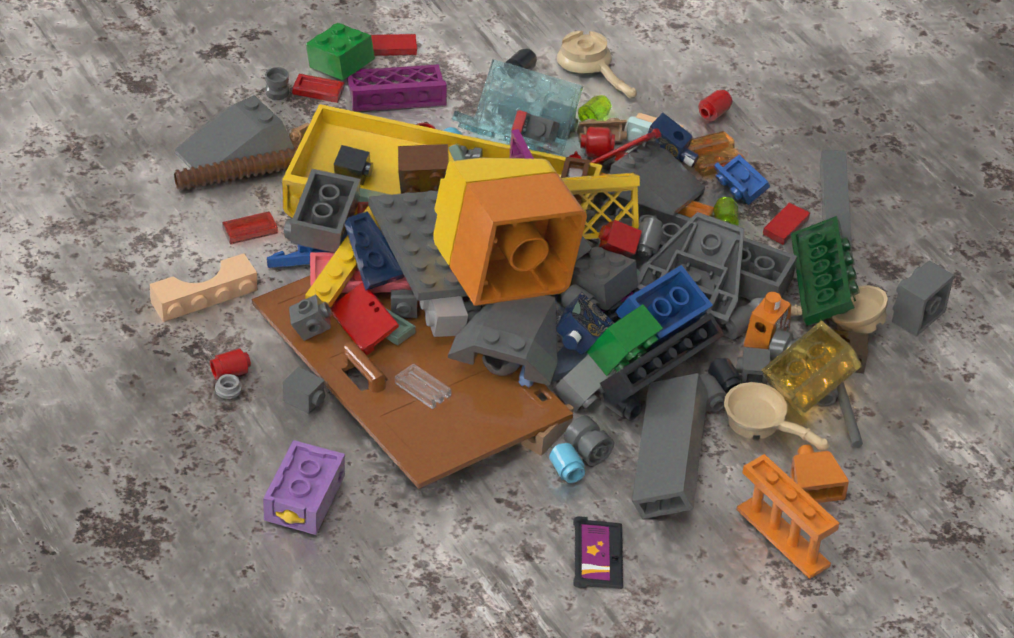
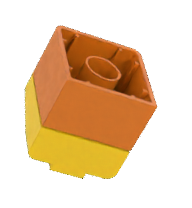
M473 158L450 161L447 165L445 178L440 180L434 209L437 213L433 235L434 243L447 264L450 265V269L474 306L560 294L566 291L571 283L587 214L550 162L545 159Z

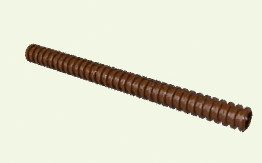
M294 147L293 150L287 148L286 151L281 149L278 153L276 151H272L271 154L265 152L263 156L261 154H257L256 157L250 155L249 158L244 156L242 160L239 158H235L234 161L229 159L226 163L224 161H220L219 164L213 162L212 165L205 164V167L198 165L197 168H194L192 166L189 170L187 168H183L182 171L176 169L174 172L175 184L179 191H183V188L189 190L192 186L194 188H198V185L205 187L207 183L209 185H213V182L220 184L221 181L224 183L228 182V179L235 181L236 178L241 180L244 176L246 178H250V175L256 177L259 173L260 175H265V172L271 174L275 171L277 173L280 172V169L286 171L298 147Z

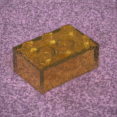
M821 320L761 371L770 387L775 388L783 395L785 401L802 416L862 365L853 347Z

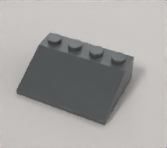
M652 141L642 143L612 164L610 174L634 173L639 175L638 204L672 216L705 191V186L667 149L661 148L658 143ZM631 190L622 191L618 197L631 201Z

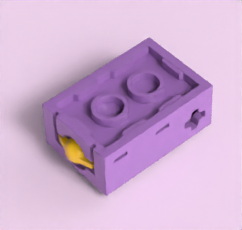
M293 440L263 498L264 521L316 535L345 477V454Z

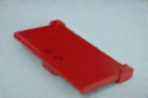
M658 128L653 129V132L639 137L601 157L594 158L590 163L603 166V162L616 157L614 159L616 162L628 154L626 151L650 139L660 138L661 132Z
M363 282L340 300H335L330 308L334 318L366 355L374 351V346L399 327L397 321L371 290L365 291Z

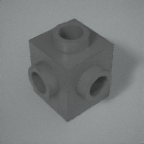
M316 294L289 307L291 325L304 341L331 328L330 316H332V311L328 303L322 302Z

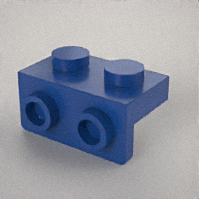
M740 154L724 167L718 162L714 165L717 171L715 177L722 186L728 185L731 188L730 192L738 201L742 199L749 205L770 188L769 182Z

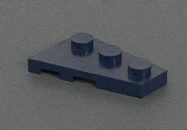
M368 211L348 217L344 224L365 291L404 278L405 276L387 240Z

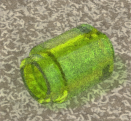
M604 95L592 97L579 107V120L581 122L586 119L601 121L610 113L612 107L610 100Z
M731 197L719 198L714 205V218L738 226L739 213L735 200Z

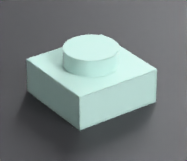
M631 116L627 121V140L633 141L648 134L652 123Z

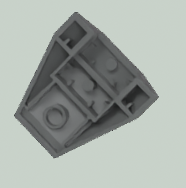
M254 95L222 109L175 149V154L189 168L192 166L197 168L198 165L205 167V164L212 165L213 162L219 164L220 161H224L226 163L229 159L232 161L235 158L242 160L244 156L247 158L250 155L256 157L257 154L263 156L265 152L271 154L272 151L278 153L281 149L284 151L287 148L293 150L294 146L282 120Z
M697 212L657 254H654L643 265L637 277L638 287L636 289L638 291L682 265L713 305L702 318L711 313L718 325L728 323L738 303L744 228Z
M545 295L486 304L456 335L448 358L473 365L478 353L521 364L525 366L524 379L550 386L558 365L555 297Z

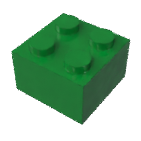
M341 23L333 24L329 29L316 35L306 43L310 68L340 80H345L375 59L371 35Z
M642 304L608 327L589 348L587 353L603 373L608 376L613 371L618 372L629 365V361L632 359L637 360L647 353L646 349L658 341L656 336L663 327Z

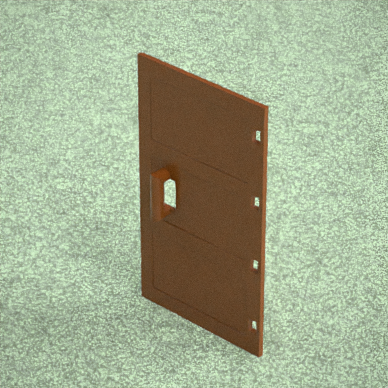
M310 275L252 299L253 306L315 375L324 379V385L418 489L527 440L539 432H544L550 426L557 423L558 425L573 418V413L546 385L533 382V385L530 387L520 385L519 376L523 365L513 374L498 376L492 374L484 366L483 354L478 353L473 365L449 359L448 354L456 336L434 337L431 327L426 324V313L424 309H421L420 301H417V318H403L415 325V334L399 345L384 338L374 346V351L366 355L354 343L333 315L330 316V329L305 341L292 327L289 307L305 299V294L311 287ZM391 292L373 293L383 306L391 311ZM340 293L336 301L340 300L347 293ZM356 367L368 380V389L361 391L344 371ZM542 393L547 400L542 402L537 396Z

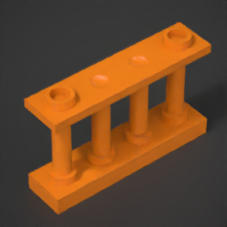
M765 454L744 465L742 473L755 485L753 497L738 505L736 510L809 579L829 568L831 562L819 552L821 540L838 531L839 522ZM764 494L773 501L772 507L763 500ZM782 512H785L792 519L791 525L782 518ZM801 528L810 536L809 542L800 534Z

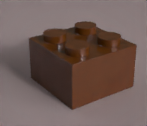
M448 144L398 146V174L401 194L439 190L440 180L445 178L449 163Z

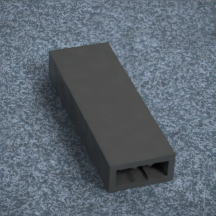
M699 373L649 384L632 502L642 519L692 510L694 508L708 390Z

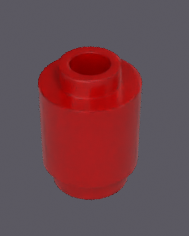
M726 90L714 91L699 102L700 115L708 121L716 120L730 109L733 103L731 95Z
M240 348L216 355L215 359L210 360L211 372L216 380L225 374H232L236 377L247 374L248 367H251L248 353L243 352Z

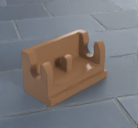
M567 404L566 406L573 413L574 407ZM573 418L558 425L557 423L550 426L546 431L539 432L537 435L519 444L542 456L565 433Z

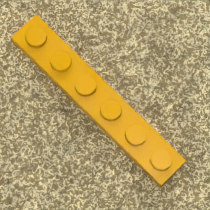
M368 205V207L366 208V210H365L364 212H367V211H368V213L370 214V216L372 217V219L374 220V222L376 223V225H377L378 228L380 229V227H379V225H378V223H377V221H376V219H375V217H374V215H373V213H372V211H371V209H370V207H369V205ZM348 235L305 294V299L316 294L322 302H327L331 308L354 275L358 265Z

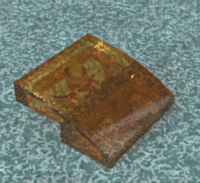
M724 131L693 138L689 147L690 150L699 155V159L693 167L702 177L716 174L717 171L714 165L717 162L724 167L739 154L746 160L735 149L734 139Z

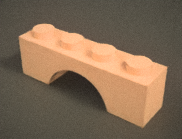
M243 253L221 260V267L217 275L205 282L187 283L173 276L151 283V304L161 320L165 322L257 291V272Z

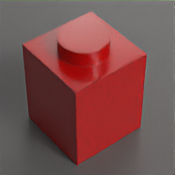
M614 219L602 226L598 236L601 240L599 247L629 258L636 252L642 231Z

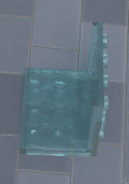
M492 59L475 118L454 111L452 120L459 122L458 127L492 138L495 135L504 137L503 141L511 143V130L517 111L521 110L560 124L555 142L544 137L537 141L522 136L528 148L548 154L553 152L562 155L583 86Z

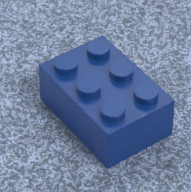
M680 265L629 296L616 310V313L622 319L644 304L663 327L656 336L658 341L646 349L649 352L700 320L713 305L684 267Z

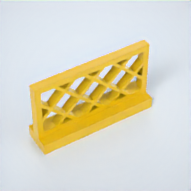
M623 173L561 178L573 195L579 194L585 200L581 204L583 209L589 204L597 211L595 216L588 223H585L586 226L582 235L585 239L598 238L599 232L592 225L600 216H603L608 222L612 221L603 213L612 202L622 210L615 220L619 221L627 214L632 219V227L638 229L639 175ZM631 190V201L623 207L616 198L622 191ZM603 192L609 200L599 209L591 200L597 193Z

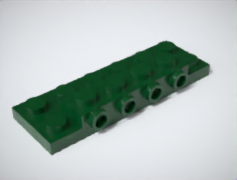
M838 217L829 218L791 233L793 253L797 256L796 274L802 315L806 326L820 323L827 318L844 314L854 309L855 295L859 294L860 290L853 267L855 262L850 252L852 251V246L848 237L843 238Z

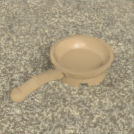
M583 31L569 33L563 38L561 48L557 54L558 64L562 68L582 74L601 71L617 91H621L628 98H635L637 96L636 89L620 80L609 68L612 57L609 48H607V39L603 35L593 31H589V35H583Z
M870 285L858 286L860 293L855 295V308L830 318L837 324L838 330L865 334L872 333L877 330V324L881 322V325H883L886 321L888 298L886 292L879 287ZM797 304L791 306V316L798 317L802 315L801 306Z
M749 382L731 388L726 394L724 409L729 418L730 428L737 434L752 439L753 435H760V438H766L774 434L777 429H780V431L800 436L802 440L808 441L820 451H825L829 448L828 441L812 432L810 428L806 429L801 425L784 421L786 419L787 403L783 395L775 388L762 383Z

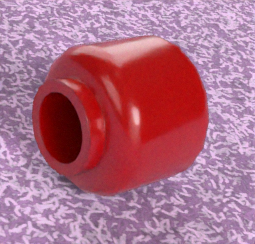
M589 127L586 134L581 135L580 149H585L587 157H601L614 150L615 134H612L609 128Z

